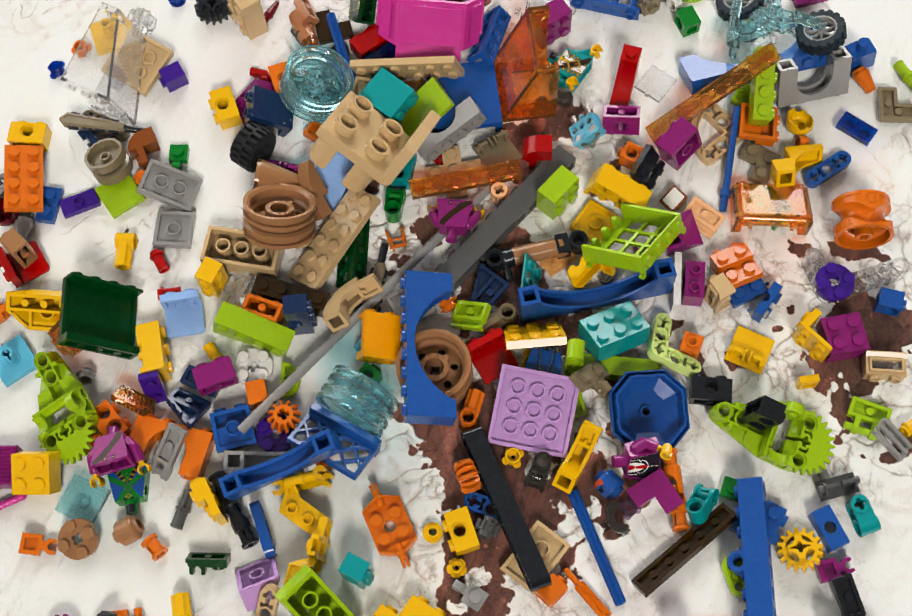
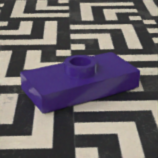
M94 188L59 201L65 219L101 206Z

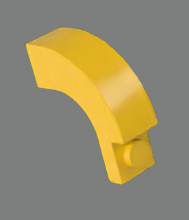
M584 420L567 457L556 473L552 486L568 494L572 492L598 443L603 428Z

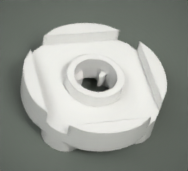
M258 348L241 351L234 363L238 379L243 385H245V382L263 378L266 382L273 375L274 365L272 359L266 351ZM252 364L259 365L255 372H251V369H249Z

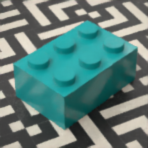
M629 300L579 320L577 336L585 341V347L594 359L601 362L647 343L651 327Z

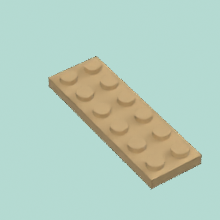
M455 56L350 60L349 65L358 76L371 79L382 67L401 81L408 78L423 80V78H431L432 76L437 80L441 77L457 79L458 77H464L465 69Z
M348 190L288 277L305 287L320 290L381 200L377 196L365 191L356 193Z

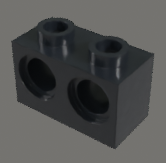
M764 395L746 404L741 422L760 431L767 430L784 421L786 417L784 412L787 405Z

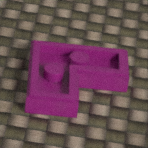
M659 468L626 490L637 508H640L655 497L666 514L684 504V501L662 468Z

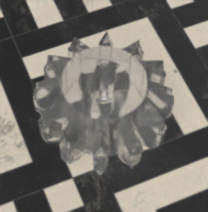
M137 6L129 11L126 23L128 28L131 27L146 36L147 34H152L156 28L157 19L155 18L156 15L151 13V10Z

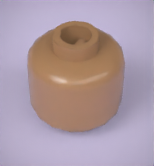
M129 515L114 524L112 536L117 543L120 542L122 545L128 546L142 538L145 527L139 517Z

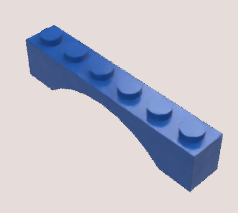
M328 428L310 436L297 447L276 458L255 466L236 470L219 478L218 481L224 498L235 501L338 454L343 449L337 433Z

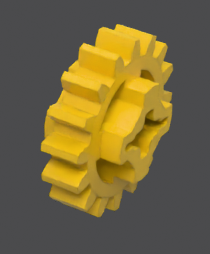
M795 527L794 533L787 530V537L780 536L781 542L777 543V548L780 550L777 551V556L781 557V564L787 563V570L793 567L795 573L802 569L805 574L806 568L813 571L814 564L820 565L819 558H823V552H821L823 544H819L820 537L813 538V531L808 534L806 533V528L799 532L797 527Z

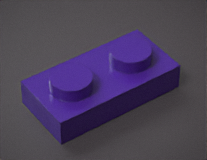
M158 370L138 374V381L145 397L149 399V405L150 401H153L152 404L167 400L168 393Z

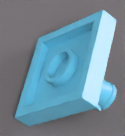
M21 334L0 347V378L7 388L36 370L34 365L35 355Z

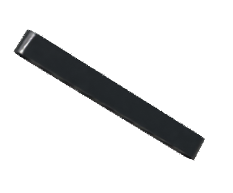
M481 425L462 430L460 432L462 441L469 457L476 466L482 486L529 590L535 592L552 585L548 570Z

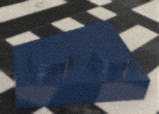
M178 386L167 396L166 400L168 406L190 430L211 408L210 401Z

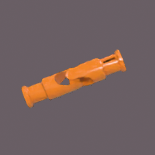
M672 448V457L670 460L663 459L664 467L662 470L671 483L674 479L676 480L677 484L672 485L684 501V504L669 513L672 515L673 521L672 532H684L690 529V525L687 524L682 474L676 456L678 450L677 448Z

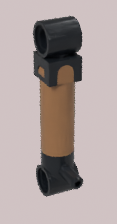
M575 230L570 234L569 238L566 232L554 235V238L502 250L491 249L485 255L486 267L494 273H499L503 270L506 282H512L513 276L510 267L523 265L525 253L534 262L557 257L558 260L571 257V253L581 255L583 254L582 244L577 245L574 241L579 240L582 244H588V236L584 231ZM492 259H498L499 262H498V263H492L491 260H492Z

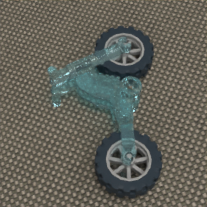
M716 0L715 2L718 15L725 22H729L726 45L730 48L729 57L733 64L740 63L737 55L741 41L752 42L759 38L765 39V36L767 37L772 31L779 32L780 34H791L796 38L799 49L802 48L804 53H809L811 56L815 54L823 56L826 53L829 55L832 51L839 50L847 38L845 19L843 16L840 17L838 12L834 13L833 10L824 11V9H821L818 12L812 11L808 15L796 10L793 12L784 10L781 0Z

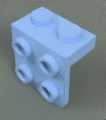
M186 289L183 292H167L164 295H159L160 303L165 312L168 338L185 337L205 332L203 299L198 289Z

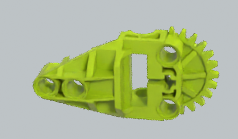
M55 351L39 352L34 357V365L38 371L35 377L41 378L40 394L38 395L39 411L32 415V421L40 429V435L38 436L42 444L40 448H45L46 451H60L61 463L63 461L64 465H68L70 461L71 464H75L76 459L78 461L83 460L82 455L88 456L86 449L91 450L93 448L89 442H95L91 434L96 433L92 429L99 422L97 412L84 386L61 356ZM64 407L74 412L67 419L60 421L56 425H54L51 419L55 413Z
M790 400L787 402L779 401L787 405L784 413H786L785 419L788 420L784 437L787 439L782 440L779 453L775 452L772 448L779 425L760 431L741 422L746 404H740V402L733 404L721 402L710 407L708 415L713 423L755 457L783 471L796 473L799 470L800 475H805L806 471L809 476L813 474V471L815 474L820 473L819 468L821 470L826 469L824 463H831L828 457L834 456L830 449H834L835 446L830 444V441L835 440V437H830L828 434L832 432V429L826 430L825 427L828 422L821 423V415L816 417L815 411L809 412L805 410V406L798 402Z

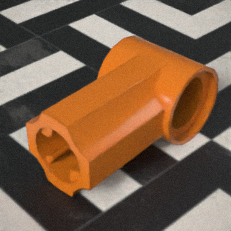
M469 389L463 409L459 415L460 426L464 430L477 425L486 395L481 390ZM470 416L473 420L466 422L464 418Z

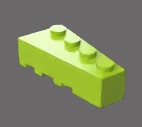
M225 301L222 302L213 324L214 333L252 345L258 349L267 350L278 357L286 356L296 332Z

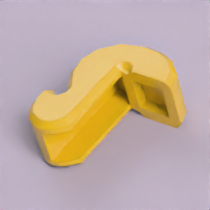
M582 256L579 266L571 265L569 267L567 276L574 288H582L599 270L614 276L616 268L594 263L592 268H588L586 266L588 262H585L584 256Z

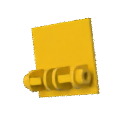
M738 325L724 359L761 375L775 341Z

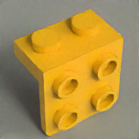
M815 308L812 312L807 311L801 317V321L796 325L797 329L792 338L798 346L805 348L809 352L811 358L822 363L833 348L812 329L822 312Z

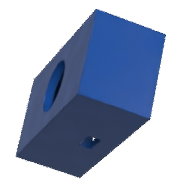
M830 505L811 512L807 516L828 554L846 546L850 542ZM826 522L832 523L835 529L834 533L825 531L824 524Z

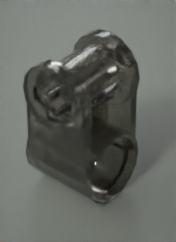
M539 452L535 455L523 487L527 488L529 486L539 490L540 493L544 492L552 465V458L547 452ZM540 459H545L548 461V465L541 467L537 462Z

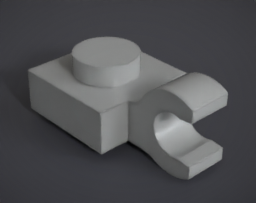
M456 579L452 585V589L463 595L460 602L477 613L489 596L487 592L473 583L468 588Z

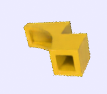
M820 143L784 147L783 159L771 160L770 177L775 187L795 186V178L798 171L807 166L822 162L823 145Z
M412 595L399 616H446L447 613L439 607L434 609L429 606L430 602L423 596L419 595V597ZM381 604L373 616H398V610L389 604L387 606Z

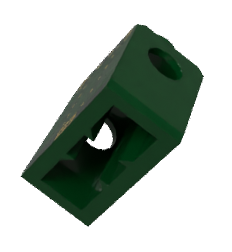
M350 0L349 19L356 23L374 25L377 0Z

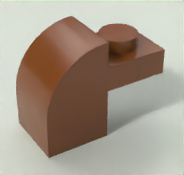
M151 126L136 132L128 143V150L133 160L136 159L139 167L143 166L145 170L149 163L147 155L161 150Z

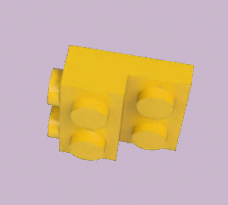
M198 477L190 481L189 485L192 491L189 494L197 507H202L205 512L207 511L213 522L217 521L221 526L228 523L215 491L205 477Z

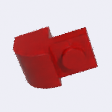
M533 135L523 140L522 160L529 162V169L535 168L537 160H552V135Z

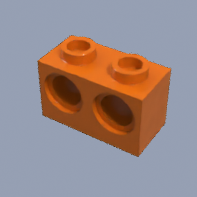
M106 399L95 407L99 419L96 427L103 436L107 435V428L110 426L121 427L120 431H123L126 436H130L131 430L129 428L132 425L126 417L123 419L120 417L119 413L121 410L115 403L110 404ZM110 412V415L103 419V415Z

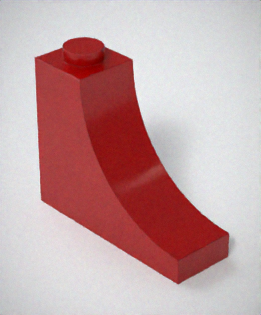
M624 44L609 105H629L639 69L642 48Z

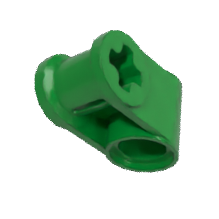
M387 186L384 210L386 220L389 223H398L402 218L403 207L406 201V188L402 190L391 189L390 186Z

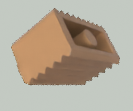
M14 228L5 231L0 237V243L24 269L38 259V255L30 244Z

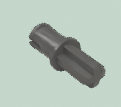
M191 489L184 490L179 505L175 507L176 512L170 524L173 528L182 530L188 513H191L190 507L193 502L189 494L192 491Z

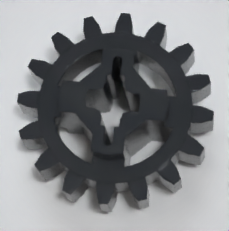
M196 0L197 4L194 5L197 17L200 18L201 22L205 20L207 25L210 22L215 25L217 21L222 24V19L228 20L227 15L232 14L227 6V0Z

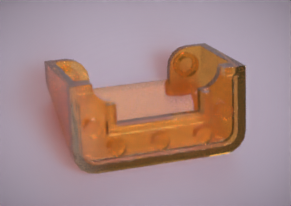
M740 181L731 188V232H740L741 227L747 226V229H752L753 225L790 227V231L797 229V235H807L813 225L808 188L803 184L775 187L773 184H750Z

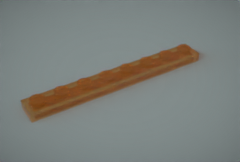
M770 42L645 127L653 143L656 144L658 137L665 133L674 120H678L680 116L687 121H691L782 60L774 44Z

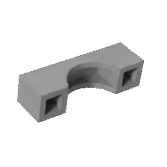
M469 96L455 107L454 121L446 130L439 133L430 132L417 150L419 155L429 164L444 151L450 149L460 139L465 138L472 130L481 126L487 118Z
M224 450L223 471H236L255 466L286 452ZM308 467L305 468V469H303V470H300V471H298V472H296V473H300V472H302V471H303V472H307V471H308Z

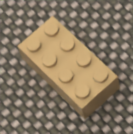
M209 225L200 261L202 263L205 257L222 263L226 272L255 277L258 274L278 279L285 249L263 248L248 241L244 236L243 230Z

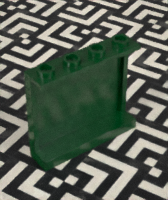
M71 272L63 278L57 345L128 360L135 358L140 353V348L135 346L137 298L143 293V290L133 285H122L117 281H106L97 276L90 277L83 275L81 272Z

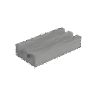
M882 418L871 432L897 461H902L904 459L903 456L909 453V449H912V444L888 418ZM880 430H882V432L887 436V438L895 444V446L900 450V452H898L896 448L883 436Z

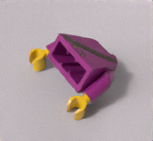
M437 198L436 206L431 207L427 205L428 215L434 227L439 228V233L446 235L445 241L451 244L457 242V236H465L467 231L471 230L479 220L484 219L485 209L480 211L477 210V207H474L473 212V201Z
M117 426L108 427L107 435L97 437L93 448L87 456L89 472L93 476L89 481L92 488H97V480L100 487L105 486V479L99 476L134 467L136 462L139 464L137 472L141 475H144L142 471L144 466L147 467L149 472H152V467L144 462L143 459L145 457L139 444L131 436H126L123 431H119Z

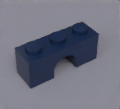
M306 293L282 296L283 315L285 320L289 321V329L296 331L295 335L315 333L314 326H318L317 315H315L314 307H312V300H308Z

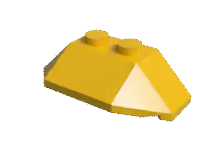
M38 289L7 291L6 311L10 315L12 314L28 330L58 332L62 291Z

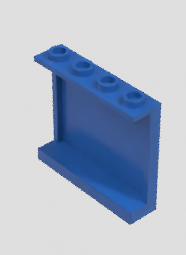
M484 61L471 64L460 63L465 69L464 77H458L457 79L441 77L438 79V82L455 105L437 122L433 132L439 133L446 130L454 121L455 107L469 96L487 118L481 126L475 129L495 127V132L503 129L494 64L488 66Z

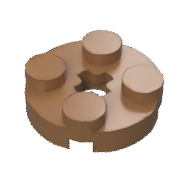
M85 518L66 521L58 534V550L73 560L84 559L95 553L100 543V535L95 529V524ZM81 534L80 538L83 539V542L77 544L75 536Z

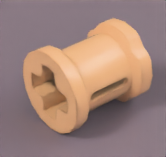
M502 182L494 183L491 186L492 202L498 205L502 199H507V186Z

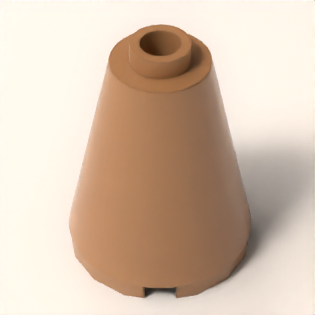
M258 158L253 188L276 183L299 186L297 173Z

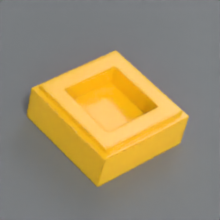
M819 374L799 376L795 382L796 389L815 388L820 382Z

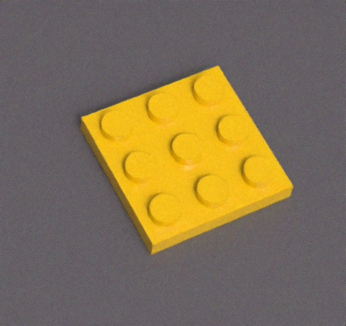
M557 321L546 322V325L528 323L523 327L512 324L508 325L507 328H503L507 350L567 345V336L561 323H557Z

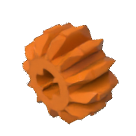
M280 400L279 406L273 404L274 410H268L270 417L267 418V421L271 424L272 430L277 429L278 434H281L283 430H285L286 434H289V429L292 428L294 430L296 428L295 424L301 422L299 419L301 412L297 410L298 406L296 404L291 406V401L288 400L284 405L283 401ZM282 415H287V419L282 420Z
M468 458L454 463L453 467L461 491L467 494L481 488V481L473 460Z

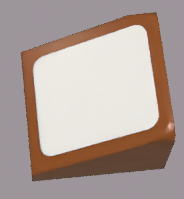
M674 185L659 202L669 211L675 212L686 203L687 196Z

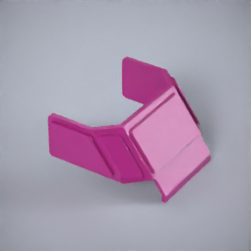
M378 0L376 26H379L378 34L393 45H396L395 58L455 56L460 63L461 51L479 43V37L482 35L485 0H468L466 2Z

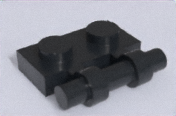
M645 145L629 172L634 181L644 184L649 190L655 187V181L658 176L662 175L664 172L663 168L666 165L662 160L657 164L660 156L653 145Z

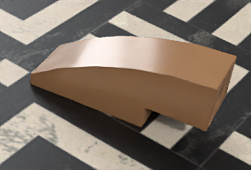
M308 160L298 165L299 186L309 190L315 196L316 221L322 220L333 213L324 198V195L329 192L312 161Z

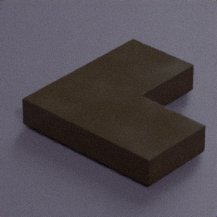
M330 11L315 12L319 19V22L315 25L319 45L334 43L326 19V14L330 13ZM350 20L338 23L343 40L351 39L354 35Z

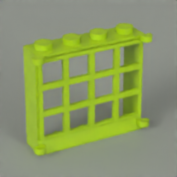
M621 203L620 208L623 219L620 220L619 216H612L613 230L610 231L609 227L604 226L601 228L603 241L600 243L599 238L593 237L591 245H581L584 260L588 262L586 264L588 268H592L594 263L639 272V279L644 280L646 278V271L679 234H685L686 227L682 222L681 213ZM634 222L643 224L638 230L629 228ZM648 225L658 226L654 233L644 231ZM624 232L634 234L629 240L618 239ZM639 235L649 237L645 243L634 242ZM614 243L624 244L619 251L609 249ZM629 246L639 247L635 254L625 252Z

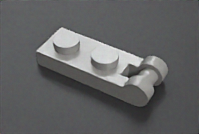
M173 422L168 424L150 464L152 474L160 475V478L164 481L170 478L173 466L189 433L188 431Z

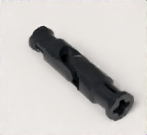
M223 470L217 471L210 475L208 480L214 485L219 503L226 516L230 518L231 527L235 535H238L242 542V549H249L255 546L259 539L255 538L248 517L241 512L242 505L239 499L236 500L237 503H231L226 508V502L230 499L224 498L218 481L226 473Z

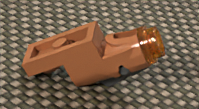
M294 0L293 4L296 9L289 15L292 25L290 32L304 49L309 52L314 51L319 46V39L314 28L319 19L309 0Z

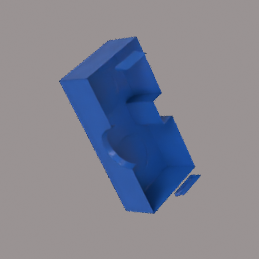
M774 281L767 291L768 294L754 310L751 316L753 320L760 323L762 318L767 319L772 311L770 306L773 303L777 304L782 297L780 291L783 286Z

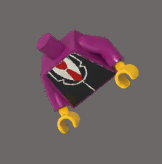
M642 437L636 441L625 443L622 455H613L611 463L613 468L621 467L626 478L640 482L659 469L661 458L664 460L671 459L672 446L669 443L661 446L657 437Z

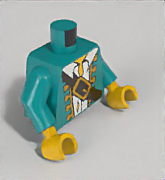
M595 44L591 49L586 50L565 49L561 56L552 52L547 61L553 64L552 75L559 88H568L574 92L592 69L593 57L596 59L600 58L599 52H603L601 46Z

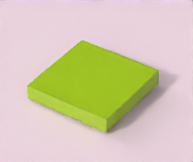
M130 175L117 184L101 185L94 189L113 219L146 200L143 195L136 193L138 187Z

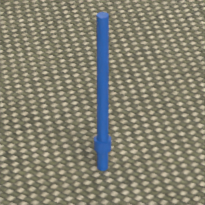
M739 106L733 107L723 185L719 193L721 198L720 212H727L728 199L731 197L730 183L741 109Z

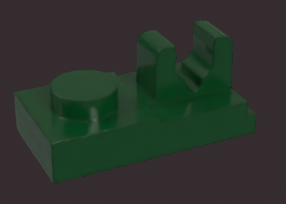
M190 552L185 559V563L189 566L190 575H194L196 566H199L201 569V575H205L207 568H212L213 570L227 568L231 562V553Z

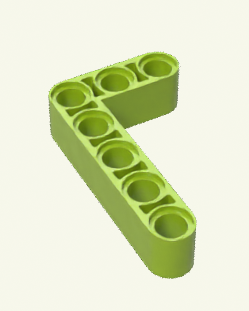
M573 338L567 341L564 374L571 376L572 373L595 361L591 354L585 353V341L582 339ZM613 356L599 362L610 373L605 380L618 381L627 371L662 369L661 364L651 359Z

